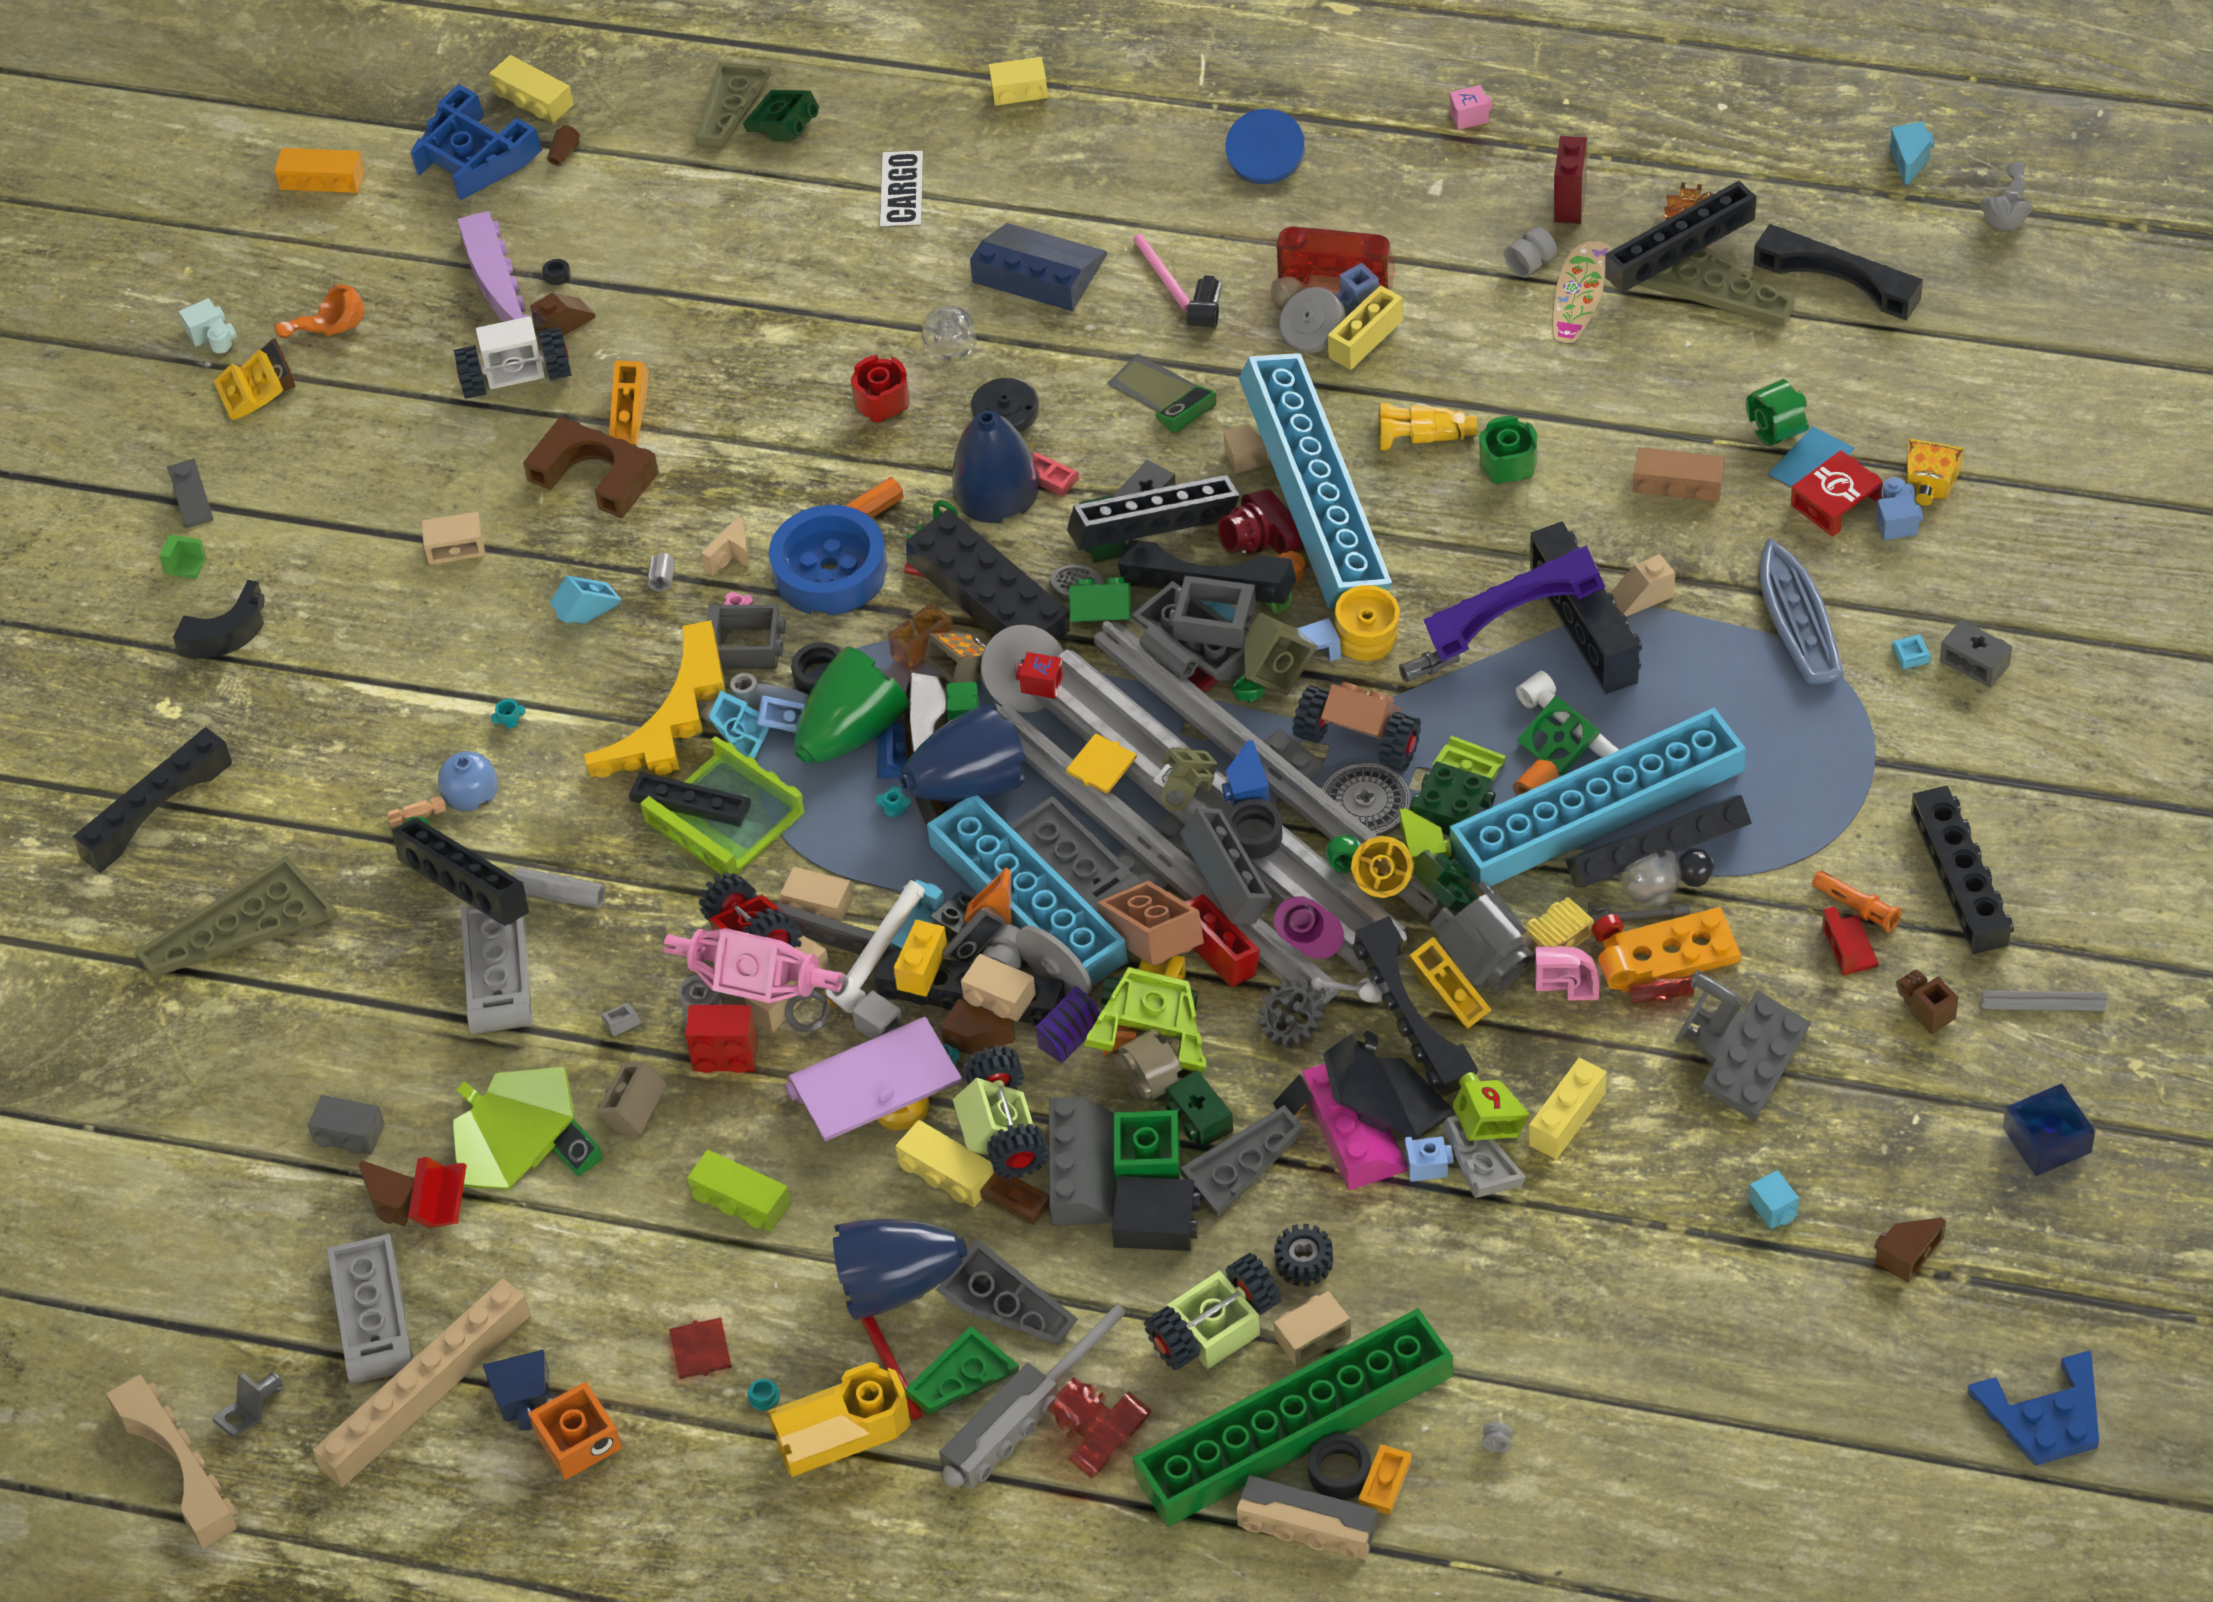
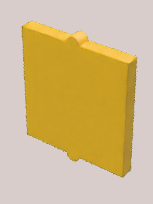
M1095 733L1068 766L1066 773L1084 782L1085 786L1090 785L1108 794L1135 761L1137 754L1120 746L1118 741L1112 742Z

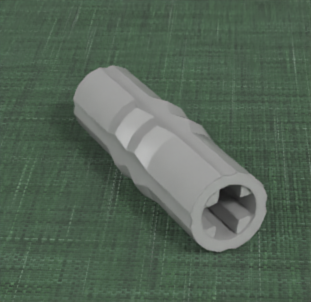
M517 867L513 873V877L523 882L525 894L529 896L594 909H600L605 899L606 888L601 883Z

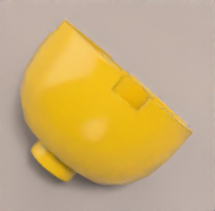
M1378 836L1368 839L1358 847L1353 855L1351 870L1355 881L1358 883L1357 885L1362 891L1373 897L1386 898L1397 895L1407 887L1413 876L1414 862L1411 852L1404 843L1394 837Z

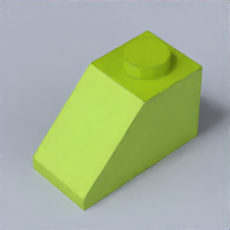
M1406 808L1400 809V828L1403 842L1411 852L1414 864L1416 863L1417 856L1424 850H1429L1434 855L1441 853L1447 858L1452 857L1449 839L1444 840L1441 827Z

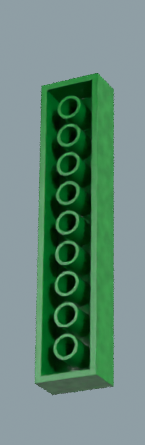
M1417 1308L1133 1456L1134 1477L1166 1526L1169 1527L1245 1487L1249 1475L1262 1478L1308 1454L1312 1446L1322 1437L1331 1434H1346L1452 1378L1453 1355L1420 1309Z

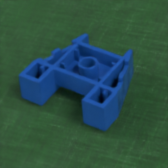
M458 84L440 100L437 105V113L434 118H430L427 122V130L422 138H418L410 154L418 175H421L433 163L452 173V180L458 199L463 200L525 167L542 151L536 128L517 117L499 134L479 123L484 117L478 94Z

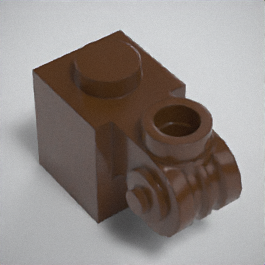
M1913 970L1909 975L1907 974L1904 978L1898 979L1896 987L1900 996L1904 998V1002L1912 1007L1911 1014L1932 1034L1956 1019L1959 997L1939 976L1927 982L1928 979L1919 970Z

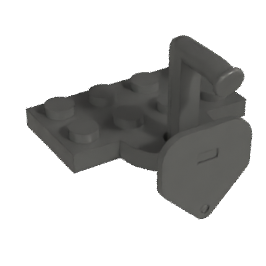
M1697 970L1692 977L1691 987H1698L1704 990L1674 1041L1679 1043L1682 1037L1690 1042L1697 1044L1703 1057L1713 1064L1700 1089L1755 1121L1810 1027L1811 1022L1758 990L1744 1013L1740 1012L1742 1000L1735 992L1701 974L1700 970ZM1708 994L1722 1001L1717 1010L1708 1012L1701 1008ZM1694 1023L1697 1026L1699 1025L1698 1030L1692 1027L1690 1024Z

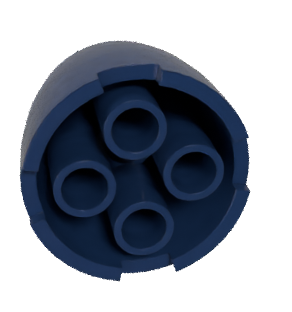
M994 411L980 412L968 423L960 437L953 460V497L962 508V513L980 522L1000 523L1002 518L1013 516L1019 512L1024 514L1036 501L1039 489L1036 468L1023 437L1005 417Z
M991 703L981 705L961 714L936 730L910 756L902 768L899 777L902 789L905 792H909L912 796L927 800L957 802L977 795L981 799L992 797L1021 787L1025 778L1021 774L1020 762L1025 761V755L1015 727L1009 718L1003 720L996 712V705Z
M870 1219L834 1225L835 1232H839V1236L833 1238L837 1274L840 1284L843 1285L845 1295L851 1298L850 1301H846V1306L853 1320L879 1315L918 1299L950 1277L963 1264V1257L968 1255L964 1237L958 1238L957 1233L921 1221Z

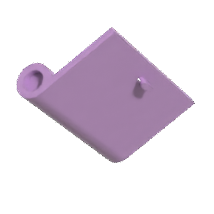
M922 1017L788 1075V1083L784 1085L791 1101L797 1100L799 1104L803 1103L826 1142L961 1083L962 1078L926 1017Z

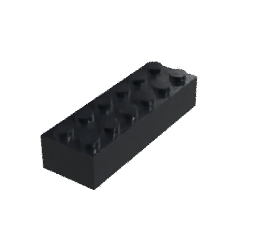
M949 508L906 540L907 562L993 636L1001 630L1015 625L1038 627L1053 636L1056 641L1070 632V611Z
M1563 521L1530 532V571L1545 562L1553 561L1568 554L1571 550L1579 549L1574 532L1568 531ZM1603 588L1579 600L1576 595L1547 597L1605 694L1638 683V674L1641 669L1639 651L1642 650V644L1636 633L1632 634L1629 629L1625 614L1619 613L1617 610L1616 602L1611 592H1606Z

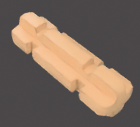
M437 796L431 798L429 802L424 800L405 806L400 811L399 809L389 811L387 817L391 827L403 825V822L409 817L426 818L431 813L436 815L445 812L446 805L443 797Z

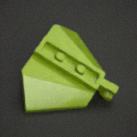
M564 1066L495 1073L487 1092L483 1096L465 1081L456 1089L462 1095V1098L473 1106L470 1111L453 1119L456 1164H467L464 1187L509 1190L531 1166L535 1169L554 1148L555 1144L553 1141L574 1119L567 1070Z

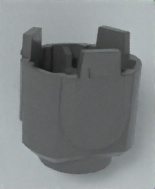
M1482 881L1478 886L1485 895L1473 901L1456 916L1446 907L1441 909L1430 924L1439 935L1437 942L1474 988H1487L1490 985L1497 991L1515 981L1532 964L1535 959V955L1532 952L1533 939L1527 934L1528 928L1498 895V891Z

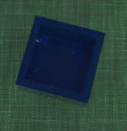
M2062 1083L2006 1106L2003 1130L2035 1176L2092 1153L2095 1130Z

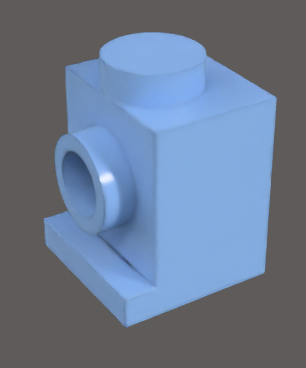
M1443 1136L1412 1140L1411 1137L1405 1138V1156L1410 1182L1448 1177V1164H1453V1152L1451 1145L1444 1144Z

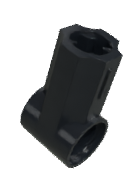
M1204 275L1202 279H1198L1194 300H1190L1188 306L1187 323L1189 326L1217 327L1222 285L1221 281L1217 280L1214 276Z

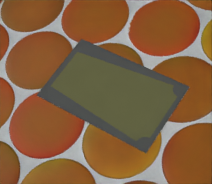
M1138 353L1108 382L1111 386L1157 411L1162 410L1197 386Z

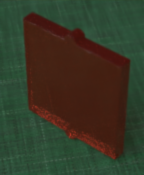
M721 1317L702 1322L694 1320L692 1324L669 1329L679 1379L701 1374L708 1376L710 1372L732 1368Z

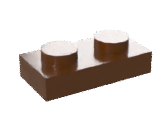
M994 1172L980 1190L981 1198L1032 1225H1035L1050 1205V1194L1015 1176L1012 1179H1008L1006 1175L1000 1177L998 1173Z

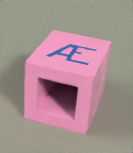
M1481 85L1449 93L1450 114L1458 130L1489 123V111H1492V101L1489 95L1484 94Z

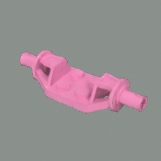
M723 928L708 932L698 929L692 939L668 934L664 941V944L669 945V947H663L664 953L687 957L689 970L696 972L711 990L773 1003L797 995L808 997L815 986L839 992L843 982L838 981V979H843V973L819 968L817 955H807L791 945L776 939ZM705 959L714 962V969L704 964ZM789 981H798V985H787Z

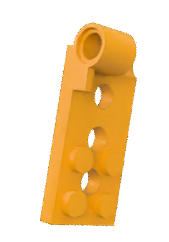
M1721 907L1616 933L1602 941L1604 951L1598 957L1599 965L1608 986L1615 990L1621 989L1622 992L1694 974L1697 970L1703 972L1741 962L1740 950ZM1697 938H1704L1709 943L1700 946L1693 941ZM1676 946L1680 950L1676 953H1668L1664 948ZM1639 953H1645L1650 958L1645 961H1639L1634 956Z

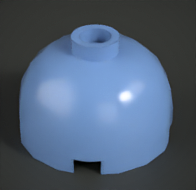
M461 751L451 755L443 763L438 772V789L440 795L450 808L460 811H473L479 809V804L484 803L486 800L488 803L493 800L498 791V778L491 762L483 755L473 751Z

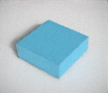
M1920 634L1892 641V650L1902 670L1930 663L1931 655Z

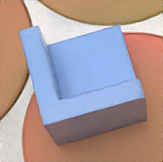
M1329 618L1297 628L1318 645L1316 650L1324 649L1329 661L1341 658L1340 638Z

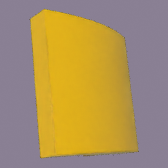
M261 350L253 354L241 367L232 363L213 380L228 415L233 420L261 408L283 391L267 354Z

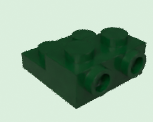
M770 90L743 122V126L747 132L767 133L771 141L792 142V140L804 132L806 123L818 115L820 107L811 91Z
M1424 850L1417 856L1413 874L1447 909L1460 913L1465 907L1479 898L1469 888L1474 880L1466 873L1468 868L1456 858L1449 860L1441 853L1434 855L1429 850Z

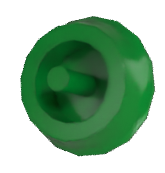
M1244 674L1236 680L1230 689L1235 699L1247 700V703H1253V700L1262 698L1265 695L1267 687L1251 680H1246L1247 678Z

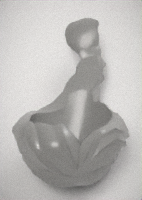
M2016 161L2007 165V174L2013 179V182L2000 197H1985L1980 202V208L1984 211L1987 223L1997 231L2016 230L2023 225L2026 217L2033 212L2031 202L2021 198L2024 186L2026 185L2024 182V162Z

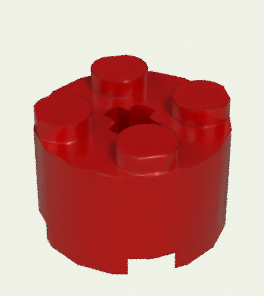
M878 355L864 358L855 365L851 386L854 404L860 413L869 417L872 422L880 423L908 408L910 403L908 379L902 362L895 357H891V360L878 359Z

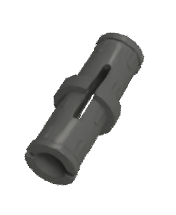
M1427 651L1422 653L1421 657L1400 664L1399 672L1402 679L1409 682L1427 673L1429 675L1436 674L1438 669L1458 663L1460 655L1458 654L1442 661L1437 651L1432 653Z

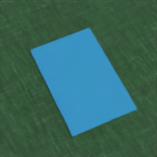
M1812 426L1768 475L1792 487L1838 451L1842 450L1849 455L1855 448Z

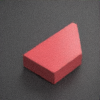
M1033 453V462L1039 486L1064 497L1078 481L1079 472L1039 453Z

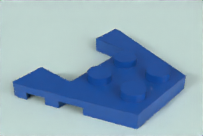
M2090 1350L2062 1358L2061 1367L2071 1386L2069 1389L2009 1405L1997 1377L1969 1384L1968 1395L1974 1401L1977 1400L1986 1409L1985 1413L1992 1421H1997L2006 1430L2007 1437L2035 1466L2096 1449L2099 1445L2093 1363Z

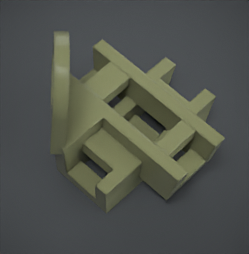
M1171 747L1161 762L1169 764L1173 770L1169 774L1168 780L1161 792L1160 798L1163 806L1173 812L1182 811L1189 805L1198 786H1202L1205 791H1210L1218 763L1207 751ZM1171 790H1178L1183 794L1184 801L1178 805L1172 804L1167 799V793Z

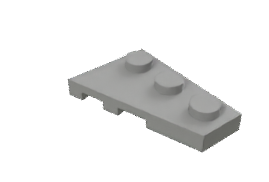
M1457 1115L1446 1118L1442 1128L1474 1198L1522 1186L1526 1176L1494 1139L1469 1141Z

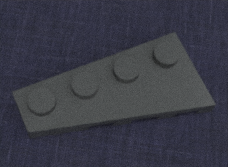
M1284 1105L1181 1167V1176L1184 1179L1195 1180V1191L1201 1193L1202 1201L1218 1218L1303 1134V1126Z

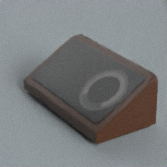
M273 338L260 350L267 354L283 391H286L296 386L276 338Z

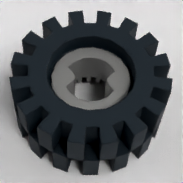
M1298 1224L1292 1225V1232L1286 1228L1283 1230V1237L1280 1235L1277 1237V1244L1274 1246L1275 1266L1277 1267L1278 1274L1280 1276L1283 1275L1286 1282L1289 1283L1293 1279V1285L1299 1286L1300 1281H1304V1287L1310 1286V1280H1313L1315 1284L1320 1283V1275L1324 1279L1327 1278L1329 1275L1328 1270L1331 1271L1333 1267V1247L1331 1239H1328L1325 1231L1320 1233L1319 1227L1315 1225L1312 1230H1309V1224H1303V1229H1299ZM1300 1251L1312 1253L1309 1258L1306 1256L1298 1258L1296 1256L1297 1252L1299 1253Z

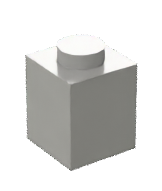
M873 990L865 998L858 1000L852 1010L855 1029L870 1039L903 1026L901 1009Z

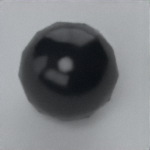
M1690 849L1679 857L1677 874L1687 886L1700 887L1707 883L1714 869L1715 862L1712 856L1705 850Z

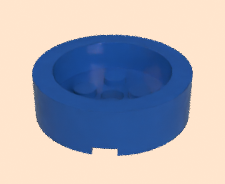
M822 505L800 511L788 518L777 529L769 546V559L776 591L787 604L808 614H812V611L828 612L829 616L855 610L874 598L885 582L884 578L888 569L883 534L872 518L851 507ZM825 563L826 565L836 566V568L832 570L823 569Z

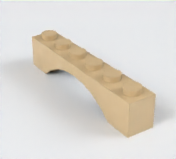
M139 1374L106 1393L114 1413L127 1433L141 1436L157 1443L168 1451L181 1466L184 1477V1494L180 1510L188 1528L200 1547L204 1549L236 1530L237 1527L233 1516L237 1512L228 1497L222 1500L218 1494L222 1489L213 1474L207 1476L203 1471L207 1466L198 1451L192 1453L188 1448L192 1444L183 1428L178 1430L175 1428L173 1423L177 1422L168 1405L162 1407L159 1403L162 1397L153 1382L147 1384L142 1375Z

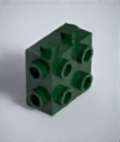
M1436 761L1431 772L1427 771L1425 773L1420 793L1414 794L1410 804V811L1441 827L1442 833L1450 837V826L1493 807L1496 798V792H1493L1492 778Z

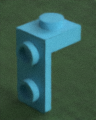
M920 880L915 881L925 889L923 899L920 898L911 910V913L891 941L890 946L902 950L915 919L931 923L930 915L945 904L943 891L936 885L926 884Z

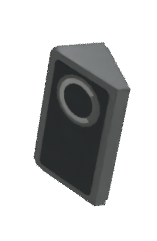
M992 907L981 908L942 950V953L954 961L971 963L1005 926L1006 921Z

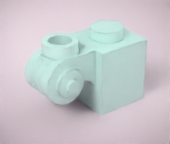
M209 298L179 311L184 330L195 347L209 341L213 352L224 353L231 348L232 340L237 338L232 324L228 323L225 325L224 321L226 319L219 306L215 307Z

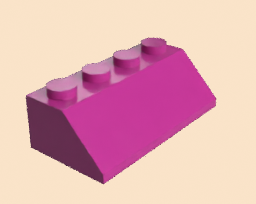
M1325 1064L1302 1071L1303 1080L1312 1094V1098L1308 1103L1348 1191L1408 1171V1166L1390 1128L1384 1133L1359 1121L1357 1112L1339 1105L1333 1099Z

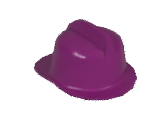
M1296 896L1284 900L1277 907L1274 914V927L1277 934L1303 954L1315 959H1325L1333 956L1341 948L1344 941V929L1341 922L1334 914L1315 901L1304 896Z

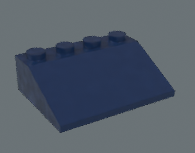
M1006 223L983 239L970 258L972 282L1073 311L1107 256V251Z

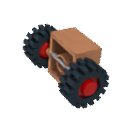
M1342 682L1341 687L1332 684L1330 691L1313 685L1306 687V691H1303L1302 698L1298 701L1299 706L1295 710L1296 716L1293 718L1294 725L1292 730L1295 737L1319 743L1328 731L1327 726L1332 723L1381 739L1382 743L1379 746L1380 752L1378 754L1381 764L1400 770H1405L1410 765V761L1414 757L1413 753L1417 749L1416 744L1420 739L1418 736L1421 733V721L1419 718L1400 713L1401 707L1393 704L1394 698L1370 690L1369 695H1366L1367 690L1347 682Z

